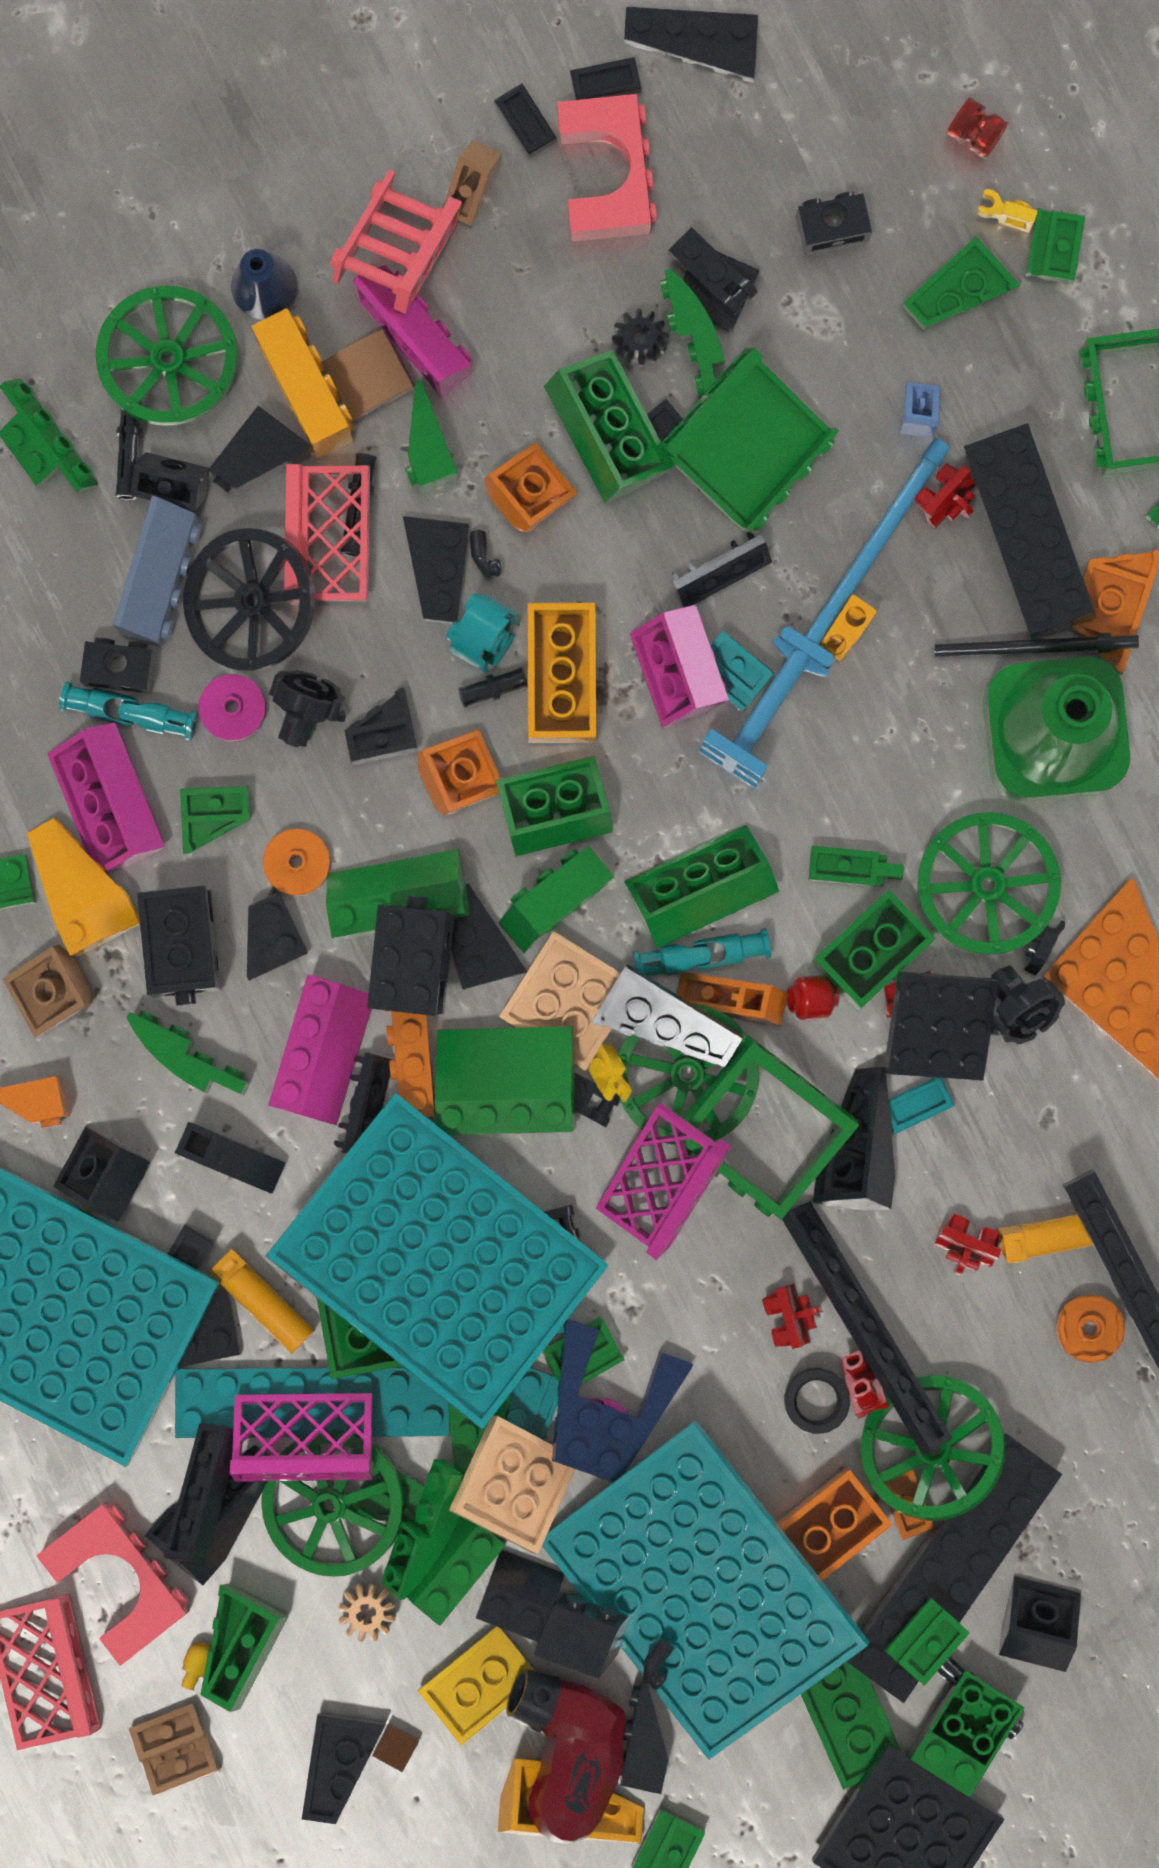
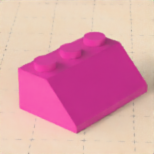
M696 605L663 612L629 633L662 728L710 711L729 700L725 683L721 679L715 662V654L708 642L704 623L699 616Z

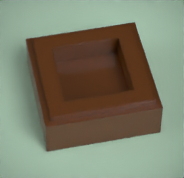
M389 1723L372 1756L403 1773L419 1740Z

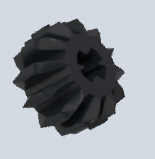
M636 309L634 319L626 312L623 314L624 323L616 322L614 325V330L618 334L612 336V343L619 345L615 353L617 356L627 353L625 363L628 365L633 362L634 358H638L639 367H644L646 357L654 364L657 362L656 353L664 354L666 352V346L662 342L668 341L669 334L661 331L665 327L663 320L653 323L655 318L653 311H650L647 317L643 318L642 310ZM640 333L641 337L643 333L646 334V342L640 343V340L637 343L634 342V334Z

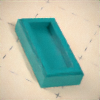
M935 1077L889 1099L891 1132L893 1135L955 1106L942 1078Z

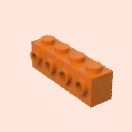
M385 1010V1012H391L392 1025L386 1026L388 1046H394L395 1059L389 1060L391 1080H397L398 1083L397 1094L425 1117L435 1118V1094L428 1015Z

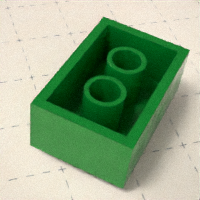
M888 889L819 953L812 962L858 1011L897 976L898 971H902L936 938Z

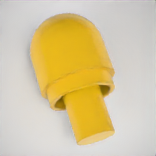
M199 1641L193 1643L188 1648L182 1663L184 1664L182 1670L186 1671L181 1684L182 1687L194 1691L198 1678L204 1677L207 1655L211 1647L208 1643Z

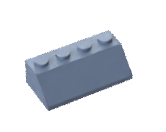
M152 496L113 626L122 637L161 647L163 639L168 640L173 627V621L169 620L173 607L178 608L183 589L179 588L182 575L187 576L190 570L192 557L188 555L191 545L197 544L199 541L202 525L198 524L199 520L195 513L156 496Z

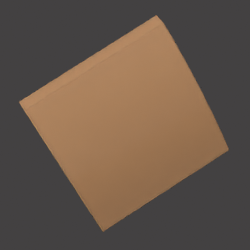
M381 329L356 341L322 361L327 374L330 375L338 391V395L354 421H358L383 404H391L415 388L385 329Z
M194 1703L129 1728L138 1760L143 1764L154 1797L161 1796L220 1772L212 1746Z

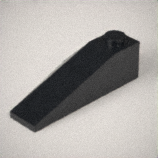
M884 1067L855 1069L841 1107L854 1116L859 1126L816 1177L813 1203L861 1211L892 1208L895 1168L886 1072L883 1071Z
M254 1445L241 1456H254L260 1448ZM230 1475L206 1565L196 1566L175 1560L171 1561L203 1586L227 1559L268 1481L235 1482ZM178 1503L168 1508L144 1535L163 1554Z

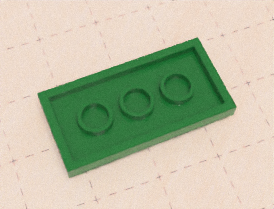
M843 1663L801 1694L843 1790L864 1779L886 1743L901 1751L870 1679L849 1663Z

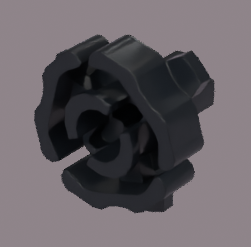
M299 670L279 671L275 675L269 691V695L273 696L272 701L286 712L278 738L294 747H306L314 722L320 723L326 719L344 722L346 714L342 707L345 697L341 694V689L327 679H321V682L317 681V676L313 673Z
M1011 965L999 968L991 975V978L998 981L997 996L1002 1001L996 1009L999 1015L994 1016L991 1020L992 1035H1000L1007 1043L1023 1044L1035 1039L1037 1036L1035 1031L1037 1029L1045 1032L1059 1018V1013L1065 1005V998L1052 980L1046 982L1044 979H1039L1026 984Z

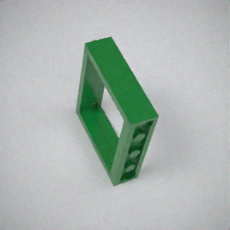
M1159 328L1087 338L1082 346L1083 349L1079 350L1081 370L1086 369L1088 382H1084V396L1086 402H1091L1093 413L1089 415V429L1091 435L1096 434L1098 447L1094 448V461L1096 467H1101L1102 477L1159 469V456L1113 462L1097 359L1098 354L1159 346Z
M748 1036L730 1058L726 1066L721 1069L682 1118L697 1128L753 1060L838 1126L777 1201L725 1161H723L716 1172L715 1177L719 1174L729 1180L727 1185L738 1195L744 1197L745 1194H748L756 1200L754 1206L764 1215L770 1217L773 1213L782 1220L858 1128L859 1124L854 1116L755 1039ZM693 1139L684 1140L688 1156H691L693 1153L699 1155L704 1148Z

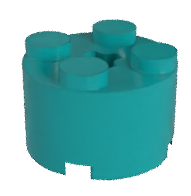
M473 593L466 602L464 616L460 622L455 621L451 625L446 638L451 641L450 652L484 673L490 672L488 665L491 664L496 667L511 646L515 635L510 633L513 624L519 627L521 616L485 594L479 596Z

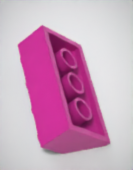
M386 264L378 267V269L397 277L401 274L397 269L392 272ZM360 275L352 280L357 300L379 326L386 330L391 340L441 399L472 374L470 362L473 360L462 345L455 347L449 340L451 333L440 320L436 322L432 320L427 314L430 311L428 305L418 294L407 313L404 314L393 309L396 295L392 293V289Z
M116 723L84 729L47 753L86 853L96 863L99 862L104 867L106 874L141 861L165 847Z
M307 974L268 1106L337 1126L350 1083L349 1077L353 1073L356 1063L353 1060L355 1056H358L371 1009L367 1008L369 993Z

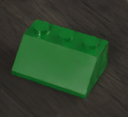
M595 756L496 780L515 857L614 832Z
M460 1516L442 1554L429 1573L407 1598L437 1625L441 1626L506 1546L507 1541Z

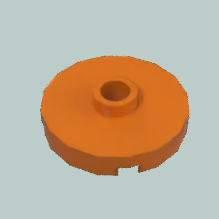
M299 828L285 830L274 836L266 846L263 856L264 873L270 884L281 893L292 896L308 895L319 889L327 879L330 868L329 851L324 842L310 831ZM294 856L302 858V864L298 868H293L290 865V860Z
M1086 1294L1073 1298L1063 1306L1058 1314L1055 1329L1058 1342L1067 1354L1078 1361L1095 1363L1105 1361L1119 1349L1123 1343L1126 1328L1123 1315L1115 1304L1105 1297ZM1087 1322H1092L1095 1325V1331L1091 1335L1086 1334L1084 1331V1325Z

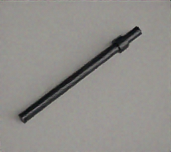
M1097 633V637L935 644V658L1098 650V653H1112V649L1139 648V635L1111 636V633Z

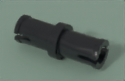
M519 667L516 670L495 677L493 674L485 676L486 680L459 687L458 692L463 707L468 708V706L489 699H493V701L500 700L501 695L522 688H528L523 668Z

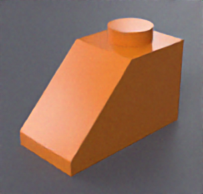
M59 1076L0 1088V1104L30 1123H41L42 1129L62 1125L61 1118L70 1117L62 1078Z

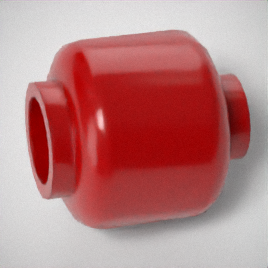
M801 976L787 989L788 1009L800 1020L827 1019L831 1016L834 1007H837L839 1004L838 988L832 986L831 981L826 976Z

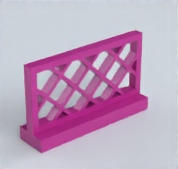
M660 1103L656 1106L596 1209L649 1248L646 1253L657 1261L675 1241L732 1146L722 1139L716 1143ZM660 1116L671 1124L674 1135L660 1137L657 1127V1121ZM693 1139L704 1148L699 1155L688 1157L684 1140ZM676 1141L680 1158L666 1159L662 1143ZM654 1144L658 1161L645 1162L641 1150L642 1146ZM682 1164L685 1175L684 1181L672 1182L668 1166ZM660 1167L664 1183L651 1185L647 1168ZM639 1170L643 1186L629 1188L626 1177L627 1171ZM666 1190L670 1204L665 1207H657L653 1191ZM645 1192L649 1209L635 1210L631 1194ZM623 1195L627 1211L619 1212L608 1203L612 1196ZM651 1215L654 1226L651 1235L640 1227L638 1216Z
M372 1393L235 1395L232 1460H230V1475L235 1482L372 1480ZM298 1403L308 1404L304 1408H302ZM317 1403H326L334 1412L319 1425L308 1412ZM333 1403L342 1404L337 1408ZM351 1403H365L364 1415L355 1424L342 1413ZM243 1404H258L265 1413L250 1426L243 1419ZM264 1404L273 1405L268 1409ZM282 1404H293L300 1412L284 1425L273 1413ZM305 1416L316 1429L301 1442L290 1429ZM339 1416L350 1429L336 1442L324 1429ZM271 1417L282 1429L267 1443L255 1430ZM242 1424L247 1428V1430L243 1434ZM363 1424H364V1434L359 1430V1428H360ZM287 1433L299 1446L289 1455H279L272 1447ZM321 1433L332 1446L323 1455H314L306 1446ZM356 1433L364 1441V1453L348 1454L341 1445ZM251 1434L264 1445L254 1456H241V1444ZM302 1450H304L308 1455H298V1454H299ZM336 1450H338L342 1455H332V1454H333ZM267 1451L273 1454L272 1456H263Z

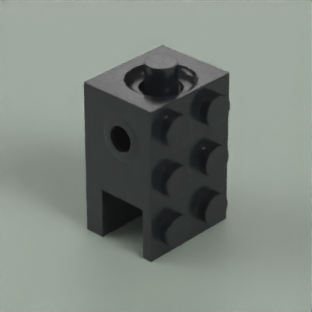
M203 885L137 893L147 995L152 998L175 996L176 1006H187L196 1004L195 994L221 991L211 890H207V886Z
M407 895L406 906L378 905L368 1009L430 1016L444 1014L455 911L427 909L428 897Z

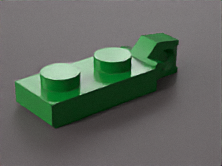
M812 846L808 881L870 887L884 886L885 879L902 880L904 865L886 863L887 855H881L879 852Z

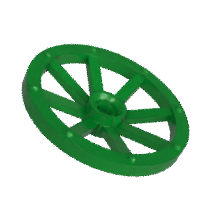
M155 286L128 296L109 313L97 338L96 366L107 394L125 413L149 424L161 426L180 425L206 415L226 396L234 381L237 369V345L227 318L208 298L183 287ZM162 301H178L195 307L174 341L169 339ZM149 303L153 305L159 341L156 344L124 320L131 312ZM205 313L217 326L223 340L182 350ZM116 329L149 352L150 356L109 360V347ZM225 352L223 371L217 383L185 364V362ZM163 356H174L171 363L165 364L162 362ZM154 368L129 398L116 385L110 372ZM178 373L210 391V393L199 402L182 409L176 375ZM165 376L171 411L152 410L139 405L160 378Z
M994 812L971 814L955 820L942 829L934 837L923 854L917 877V892L922 911L936 933L951 945L980 955L1008 953L1025 946L1035 939L1051 921L1058 906L1061 891L1059 865L1052 848L1044 837L1028 823L1010 815ZM988 826L1003 827L1021 835L995 868L991 867ZM977 827L980 870H977L952 848L947 841L966 829ZM1028 843H1031L1040 855L1046 873L1004 878V872ZM940 851L968 875L971 881L930 884L932 865L938 852ZM986 878L994 883V888L991 891H986L982 888V881ZM1048 883L1046 901L1039 916L1004 891L1006 888ZM972 892V897L950 924L947 925L939 915L931 895ZM995 900L1000 901L1031 926L1018 936L1001 941ZM981 901L985 905L990 942L972 940L956 932Z
M692 1003L744 1036L734 1053L748 1038L740 1025L725 1013L707 1005ZM627 1035L618 1056H620L626 1067L622 1077L628 1084L629 1064L668 1073L670 1077L633 1098L631 1093L626 1102H623L621 1099L620 1101L631 1120L643 1130L649 1118L639 1107L676 1087L678 1091L672 1111L681 1117L688 1091H692L697 1100L704 1091L701 1084L709 1085L716 1077L715 1075L705 1073L706 1069L715 1064L689 1055L684 1056L682 1051L668 1046L666 1047L673 1057L674 1063L633 1054L632 1051L640 1037ZM752 1060L746 1067V1085L734 1082L728 1089V1092L743 1096L735 1111L722 1123L719 1121L714 1109L706 1116L711 1129L701 1132L713 1141L733 1131L750 1111L759 1083V1065ZM686 1067L692 1068L694 1071L693 1078L682 1077V1069ZM669 1122L667 1129L657 1125L660 1137L673 1135L672 1126ZM676 1141L665 1143L675 1145Z
M922 1376L917 1379L924 1391L942 1390L937 1413L946 1427L953 1393L972 1402L981 1412L950 1433L953 1439L940 1446L941 1451L938 1455L932 1456L929 1452L922 1455L913 1439L879 1430L882 1421L893 1408L888 1398L890 1407L870 1412L865 1422L861 1437V1460L870 1485L891 1508L903 1515L919 1520H946L970 1511L980 1504L992 1491L1004 1466L1006 1453L1005 1435L996 1411L989 1401L975 1388L951 1377ZM986 1422L988 1423L992 1441L991 1455L952 1448ZM875 1441L915 1451L917 1455L879 1473L875 1461ZM954 1460L987 1466V1469L979 1483L966 1494L949 1462ZM925 1464L912 1503L901 1499L885 1485ZM940 1468L958 1500L939 1506H924L935 1471Z
M340 1430L326 1431L336 1442L346 1433V1431ZM320 1433L306 1447L314 1455H322L320 1445L331 1443ZM353 1434L342 1444L353 1448L351 1454L364 1453V1441L357 1434ZM309 1435L304 1436L299 1440L303 1442ZM293 1442L279 1455H289L299 1445ZM372 1443L371 1461L379 1469L385 1481L346 1494L344 1489L349 1480H336L333 1486H330L329 1480L317 1481L319 1492L302 1481L267 1482L261 1497L264 1524L276 1548L291 1563L316 1575L330 1577L346 1576L371 1566L390 1549L403 1521L405 1499L398 1472L388 1456L379 1447ZM279 1482L311 1501L312 1505L278 1515L276 1494ZM389 1492L390 1515L387 1525L349 1509L350 1504ZM326 1500H332L333 1508H335L334 1511L326 1509ZM315 1516L317 1518L316 1523L302 1552L287 1537L282 1525ZM341 1518L382 1537L367 1554L357 1558ZM327 1523L331 1525L345 1562H326L313 1558Z

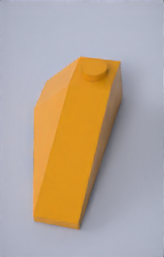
M53 818L26 833L55 926L70 956L89 953L140 925L139 915L128 893L121 885L115 884L105 873L104 867L99 862L96 863L83 850V845L57 818Z
M513 1760L500 1796L498 1832L543 1836L539 1833L529 1816L528 1805L529 1796L540 1771L541 1761ZM613 1793L600 1823L585 1840L642 1843L644 1807Z

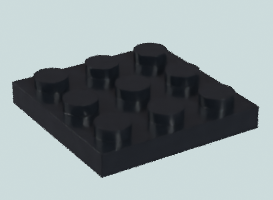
M898 971L883 1071L893 1075L984 1081L992 1028L991 1020L994 1015L998 981L994 978Z

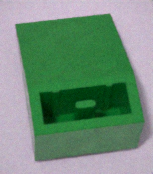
M964 1670L926 1721L909 1748L907 1755L916 1764L966 1796L971 1797L1023 1712L1024 1707L967 1670Z

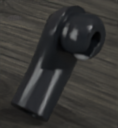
M483 530L472 531L470 533L471 557L479 572L487 579H490L492 576L499 577L502 574L501 561L497 558L489 560L486 532Z
M663 1638L659 1640L647 1655L643 1667V1681L646 1684L649 1683L656 1690L667 1679L666 1674L659 1669L675 1650Z

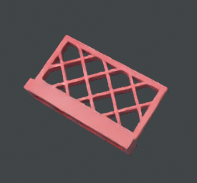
M286 464L285 539L298 549L308 566L309 561L314 566L310 570L312 577L319 571L330 582L321 593H315V601H368L370 467L368 465L301 466L300 464ZM330 474L340 475L336 479H334ZM349 474H361V487L350 496L340 483ZM311 475H325L332 482L319 496L310 489ZM337 487L348 500L334 513L323 500ZM310 494H311V495L314 497V499H315V501H314L311 505H310ZM360 496H361V506L356 502V500H357ZM320 504L331 517L317 530L310 523V513ZM354 504L361 511V520L350 530L339 517ZM337 521L348 533L333 546L322 534ZM310 528L314 531V534L311 537ZM359 530L360 539L355 535ZM353 537L360 544V554L349 563L339 550ZM320 538L331 550L316 563L309 556L310 546ZM336 554L347 567L333 580L322 567ZM286 560L284 591L298 589L296 575L290 563ZM359 563H360V573L355 569V567H356ZM353 571L360 578V593H346L338 584ZM334 588H336L340 593H330V592H331ZM299 599V600H292V601H289V602H290V603H299L300 599Z
M70 1593L56 1596L52 1599L1 1610L0 1619L8 1617L19 1625L11 1640L0 1633V1680L17 1751L74 1737L89 1736L101 1729ZM45 1608L48 1623L42 1632L29 1624L28 1620L33 1611ZM22 1613H26V1614L24 1615L23 1619L20 1618V1617L17 1616V1615H18V1614H22ZM23 1629L39 1638L31 1653L15 1643ZM43 1642H46L55 1650L56 1657L51 1666L35 1656ZM11 1649L27 1659L19 1673L8 1667L6 1658ZM31 1662L47 1672L39 1686L23 1677ZM51 1675L63 1684L64 1691L59 1700L43 1690ZM19 1683L34 1692L27 1707L16 1701L14 1691ZM39 1696L55 1706L47 1720L31 1711ZM59 1709L70 1716L72 1730L61 1731L51 1724ZM27 1717L42 1726L37 1738L25 1740L22 1725ZM47 1730L50 1731L51 1733H53V1734L44 1736Z

